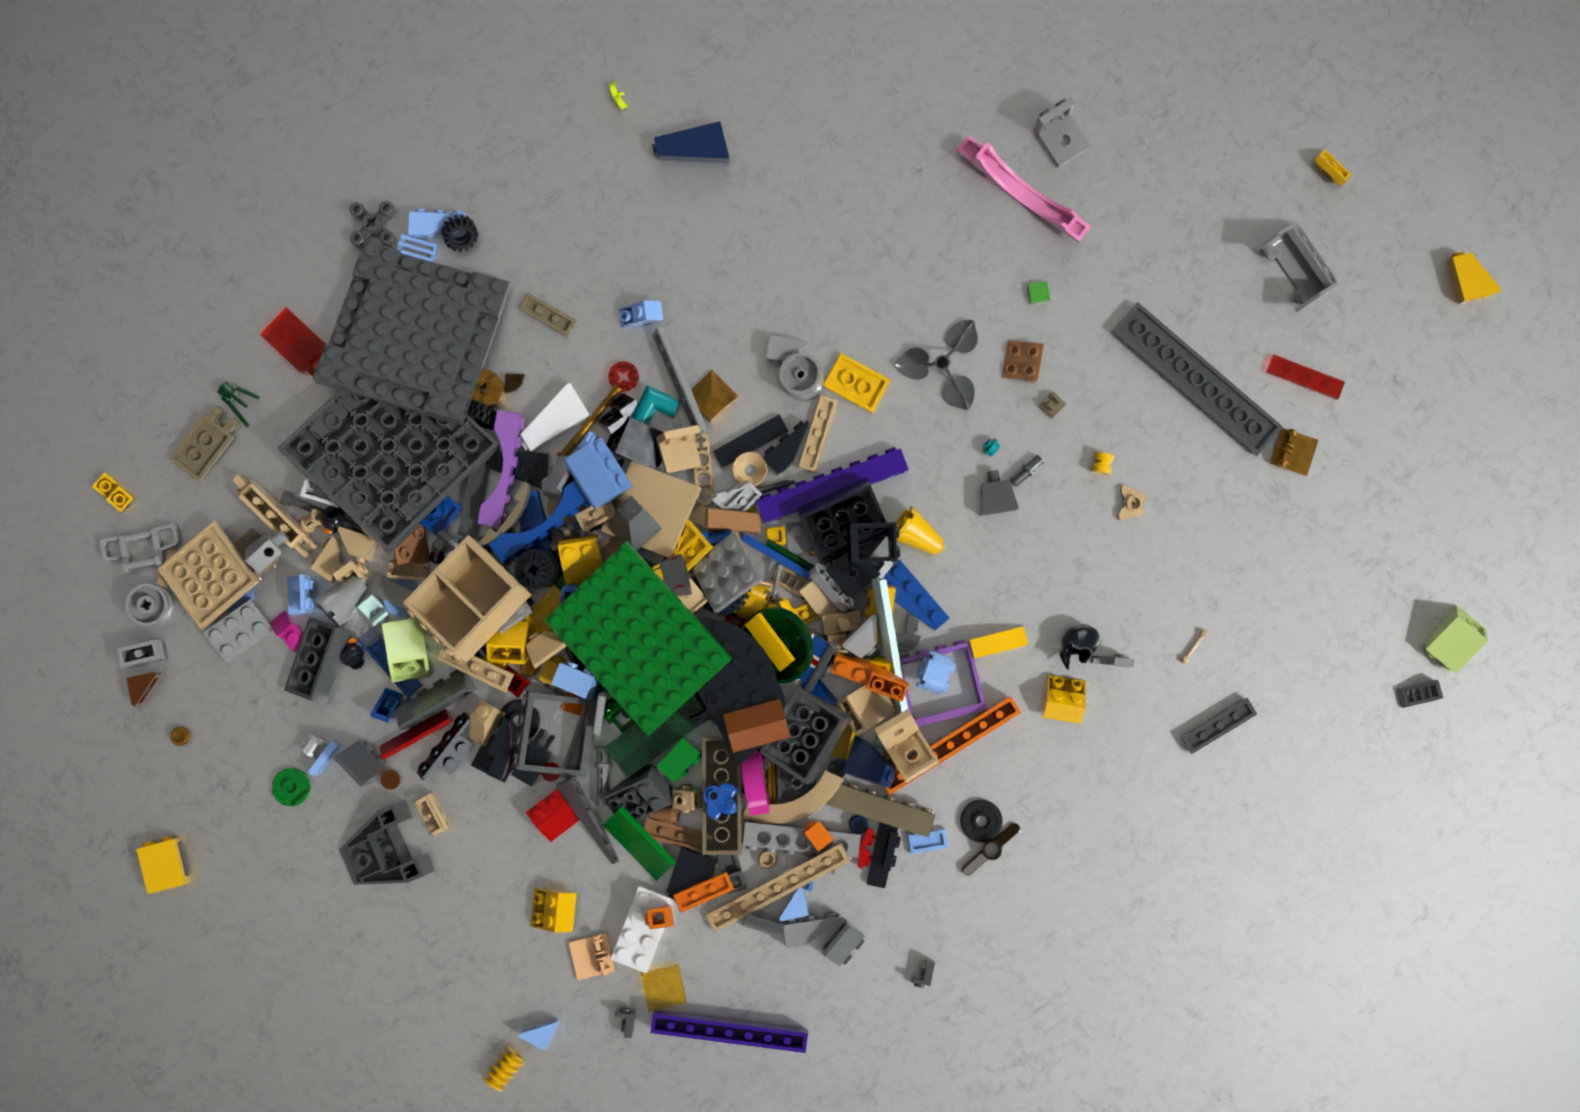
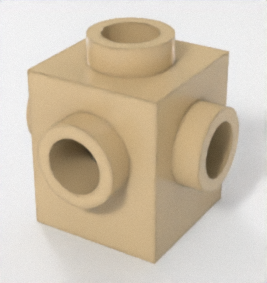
M681 784L679 788L672 790L673 809H680L682 813H690L693 810L702 808V788L692 787L691 784Z

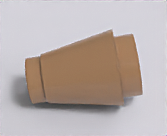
M673 805L667 806L651 813L650 818L669 824L678 823L680 809H673Z

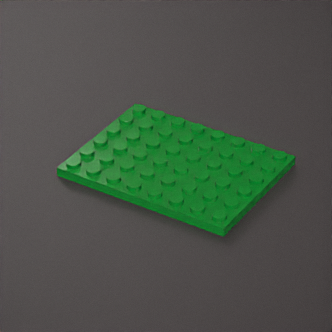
M628 541L622 544L544 620L647 736H650L733 659Z

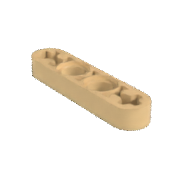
M704 433L702 438L706 439V442H703V449L707 448V451H698V454L706 455L708 460L706 464L694 468L696 486H710V489H706V493L708 496L713 495L710 443L707 434ZM695 442L697 449H699V443ZM702 473H706L709 476V480L705 484H701L698 481V476ZM701 489L697 502L700 505L709 506L713 500L710 498L704 503L702 499H699L700 496H703V490Z

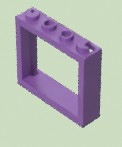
M963 639L953 642L954 646L946 647V644L935 646L934 652L947 654L964 649L977 703L915 719L907 689L906 700L908 710L918 727L987 710L970 642L965 643ZM927 649L916 651L917 655L909 657L908 653L899 655L903 680H905L902 665L922 660L923 657L928 658Z

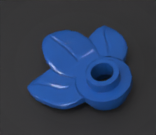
M723 783L718 787L714 785L706 787L703 791V800L707 803V814L712 819L717 820L721 812L724 814L736 813L737 806L732 797L736 795L738 789L728 783ZM712 792L716 793V797L714 799L710 798V794Z

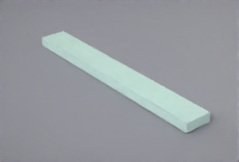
M879 577L872 578L884 656L886 660L891 662V672L903 679L887 581ZM906 695L903 702L892 698V702L897 709L894 712L895 716L908 709Z

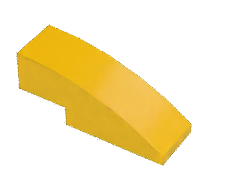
M1024 626L968 640L974 659L1028 645Z

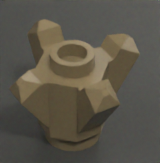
M564 525L557 529H554V527L550 529L551 552H558L560 540L581 537L580 532L571 530Z

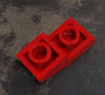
M869 827L864 832L860 842L859 856L857 858L858 868L860 869L863 866L867 867L872 860L870 856L872 852L866 846H871L876 836L873 835L875 831Z

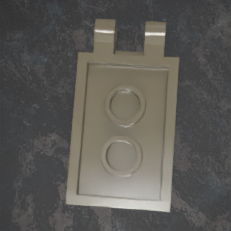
M215 406L209 415L203 413L169 457L171 461L198 482H202L235 438L231 432L240 424L239 421L231 417L226 424L219 421L218 419L225 413L221 407Z

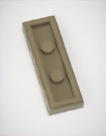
M528 292L518 307V310L567 338L577 323V320Z

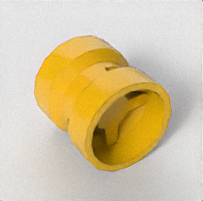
M1095 452V464L1092 465L1091 471L1110 475V463L1113 461L1114 455Z

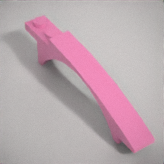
M968 135L956 152L982 171L986 178L1074 240L1079 242L1091 227L1078 217L1074 210L1050 200L1023 181L1001 160L988 142L982 146Z

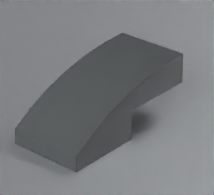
M717 855L722 873L727 871L734 890L728 892V894L747 889L738 855Z

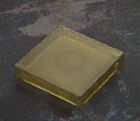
M679 964L650 970L647 974L641 972L649 1011L687 1003Z

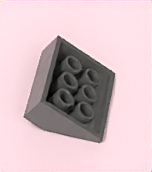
M455 670L449 674L450 678L445 681L441 678L434 682V687L427 690L424 688L416 693L417 697L412 700L406 698L399 702L400 706L396 708L399 729L412 728L476 691L477 689L470 676L462 671Z
M798 686L783 710L790 737L764 744L759 753L803 783L809 784L813 783L852 717L835 705Z

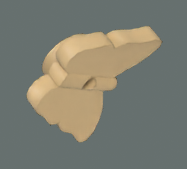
M1123 485L1121 487V495L1124 498L1122 502L1124 506L1118 513V520L1121 521L1144 515L1145 509L1142 506L1146 500V495L1140 491H1135L1133 488H1129L1127 485Z

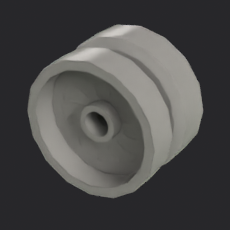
M796 353L789 356L783 361L779 372V378L783 387L791 396L797 399L815 397L824 385L825 375L822 367L813 356L806 353Z
M140 584L127 595L125 609L129 618L136 624L150 627L161 626L173 616L175 599L165 587L155 584Z

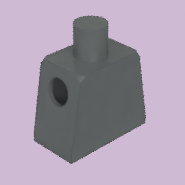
M999 470L987 472L989 483L981 485V516L1018 510V503L1010 481H1000Z

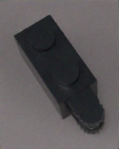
M540 729L535 739L530 744H527L525 764L544 766L553 753L548 749L555 736L551 735L543 747L538 743L544 736L545 730ZM515 764L511 767L513 770L511 775L530 787L534 785L541 773L518 770L515 768Z

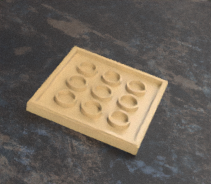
M631 461L626 476L633 487L621 497L615 499L613 504L617 510L630 496L634 497L662 527L641 548L666 558H671L701 488ZM612 519L606 521L601 531L618 538L609 528Z
M212 521L157 568V571L199 629L207 627L260 582L216 521Z

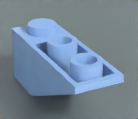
M415 209V212L409 211L408 235L414 238L431 239L442 234L441 228L444 226L445 221L449 222V217L454 219V215H458V218H460V214H462L466 218L468 215L464 214L465 212L463 211L445 213L446 211L434 210L433 213L427 212L424 209Z

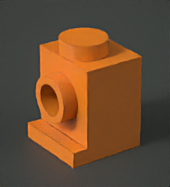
M671 904L648 908L647 913H644L645 925H649L650 930L673 926L674 919ZM657 913L662 914L663 918L661 920L656 919L655 915Z

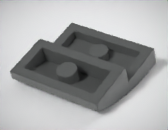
M748 912L743 923L745 927L776 937H781L785 926L783 923Z

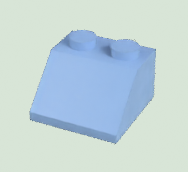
M571 661L559 663L551 683L552 685L584 699H598L600 682L587 668L581 670L577 668L578 664Z

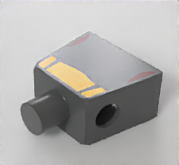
M677 554L652 567L676 596L692 594L687 564L681 554Z

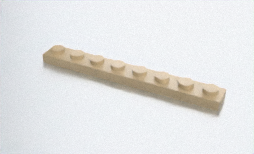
M841 843L707 914L706 917L715 933L746 917L747 912L753 913L850 862V859Z

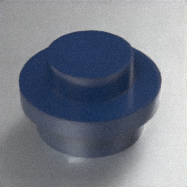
M854 815L849 820V828L855 834H862L868 828V821L863 816Z

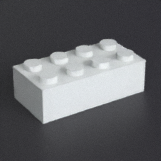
M640 884L611 960L647 974L665 927L650 930L649 925H645L644 913H647L648 908L670 904L673 908L675 899L669 897L668 894ZM661 913L655 915L657 920L663 918Z

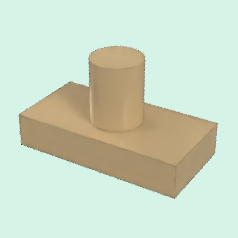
M859 609L821 615L824 635L855 631L862 626Z

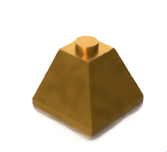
M713 370L691 389L700 412L710 423L717 419L739 397Z

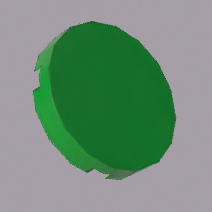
M284 769L277 773L272 782L273 796L279 803L285 806L300 805L306 801L311 792V781L308 775L301 769Z

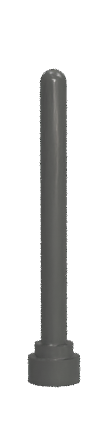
M285 490L280 498V504L285 506L295 505L309 512L313 509L320 510L322 513L324 511L320 507L296 498V495H293L294 493L289 490ZM345 518L343 526L366 534L358 524Z

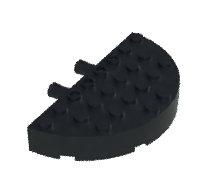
M696 617L733 659L698 690L705 704V709L690 716V719L693 722L700 718L693 723L695 728L709 719L714 720L739 765L752 756L760 746L733 753L723 714L779 699L776 673L764 649L743 629L723 620Z

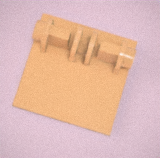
M606 933L569 942L577 980L598 975L603 976L615 971Z

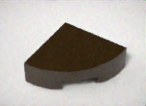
M505 374V393H512L518 390L524 382L525 374Z

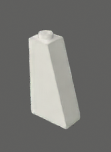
M571 383L566 384L521 433L523 438L521 443L525 450L530 449L531 452H535L585 422L590 417Z

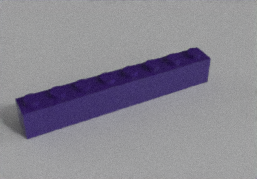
M896 447L885 450L886 454L878 456V454L867 457V461L860 463V460L849 464L850 467L842 469V467L831 470L832 474L824 476V473L813 477L814 480L806 482V480L795 483L796 487L788 489V486L778 489V493L772 496L770 493L760 496L757 504L764 524L796 513V508L866 477L870 485L908 472L909 469L901 448L896 450Z
M654 1010L650 1031L653 1034L806 1053L808 1038L807 1029Z

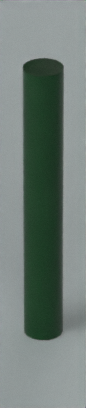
M770 539L765 544L808 571L814 567L813 564Z

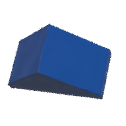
M385 688L370 716L387 723L394 722L396 708L400 706L399 702L402 701L403 694Z

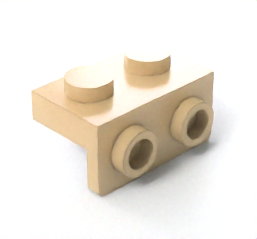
M352 560L347 564L344 562L335 568L336 572L332 574L337 581L341 582L355 574L360 579L367 580L370 578L367 574L369 573L367 567L363 563Z

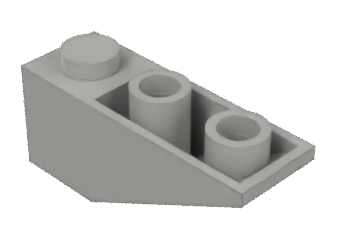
M829 912L824 914L825 917L817 918V915H810L805 917L806 920L798 921V918L786 920V923H783L785 925L783 930L786 949L806 946L841 920L840 914L836 915V912Z

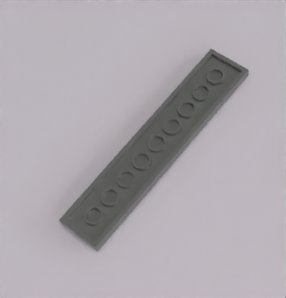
M1139 302L1134 305L1112 331L1256 456L1261 453L1283 427Z

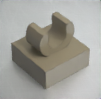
M1054 391L1039 404L1051 418L1066 405Z

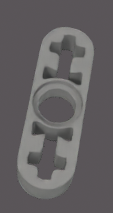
M816 564L809 570L813 581L841 612H847L854 606L853 599L847 595L825 566Z

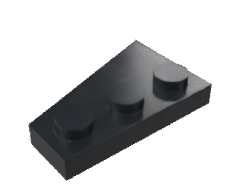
M497 450L491 456L490 469L502 473L503 453L502 450ZM516 451L518 464L516 468H513L512 475H515V479L524 483L529 482L532 486L542 490L541 483L544 477H548L549 453Z

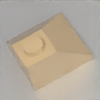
M545 630L540 634L538 632L528 637L529 642L525 645L535 668L567 646L555 632Z

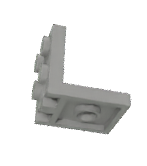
M1072 98L1067 101L1062 99L1055 104L1056 107L1051 111L1049 109L1043 111L1039 115L1040 118L1037 119L1034 128L1035 133L1057 167L1062 166L1091 147L1071 116L1075 106ZM1062 136L1067 137L1069 144L1065 146L1060 144L1059 138Z

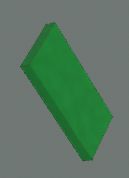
M621 807L603 825L656 881L676 863L624 807Z

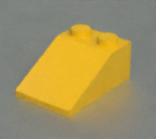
M598 535L560 540L558 543L566 585L569 583L581 585L603 564Z

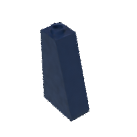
M720 121L654 137L655 144H652L654 155H658L659 160L730 162Z

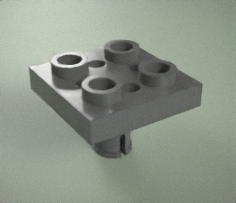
M777 765L779 802H791L799 799L816 785V779L813 783L805 784Z

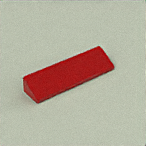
M444 709L380 745L381 758L387 759L452 723L453 719L448 710Z

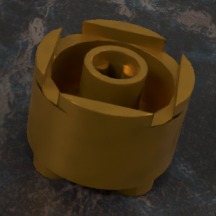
M482 369L472 400L481 402L484 405L486 404L489 408L494 409L501 405L505 398V386L496 373ZM487 386V388L489 389V391H488V392L485 391L484 394H483V392L481 391V389H482V388H485V387Z

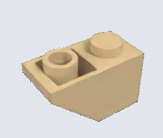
M332 536L331 539L328 538L322 546L324 549L320 555L317 554L313 558L311 569L327 580L334 582L335 577L332 574L336 572L335 568L344 563L340 540Z

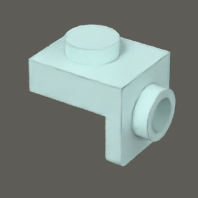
M372 593L368 594L357 604V607L371 621L373 626L381 624L387 619L388 610Z

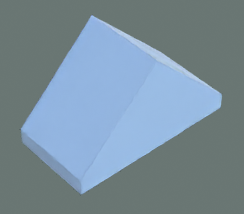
M803 886L795 890L779 916L780 921L809 915Z
M559 1020L523 1030L519 1033L521 1039L545 1051L559 1025Z

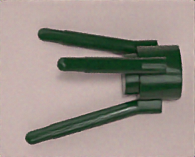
M225 381L219 387L217 393L222 396L221 400L231 408L246 427H249L247 421L230 401L235 400L245 408L248 407L243 400L237 397V390L256 399L260 397L239 387L235 383L231 385Z

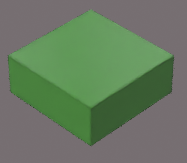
M1047 281L1027 285L1031 304L1050 301Z

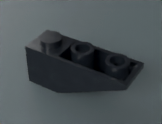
M808 421L805 423L799 422L793 428L795 430L790 435L786 433L778 440L780 443L776 447L772 445L764 452V460L777 476L793 464L809 426Z

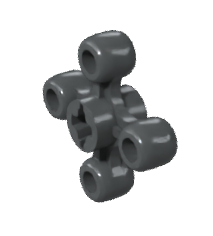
M383 201L379 205L378 212L375 214L367 213L364 205L360 202H353L350 205L349 210L352 216L360 218L363 224L359 231L353 232L350 236V241L354 246L362 247L364 240L370 234L378 235L380 241L385 246H392L395 243L396 237L394 233L383 228L384 219L391 217L395 213V206L390 201ZM371 221L376 224L374 227L370 225ZM390 236V239L386 241L385 238Z

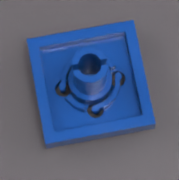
M448 496L443 500L444 504L441 502V505L435 507L420 522L421 525L436 536L439 531L445 532L463 508Z

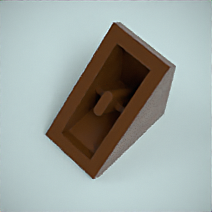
M152 672L126 678L131 705L134 707L142 705L161 677V673Z

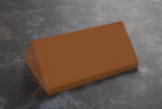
M780 699L723 714L733 753L790 737Z

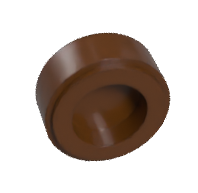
M388 770L381 776V784L386 789H395L401 783V776L395 770Z

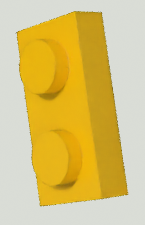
M1326 149L1314 159L1318 167L1325 170L1331 179L1340 186L1352 176Z

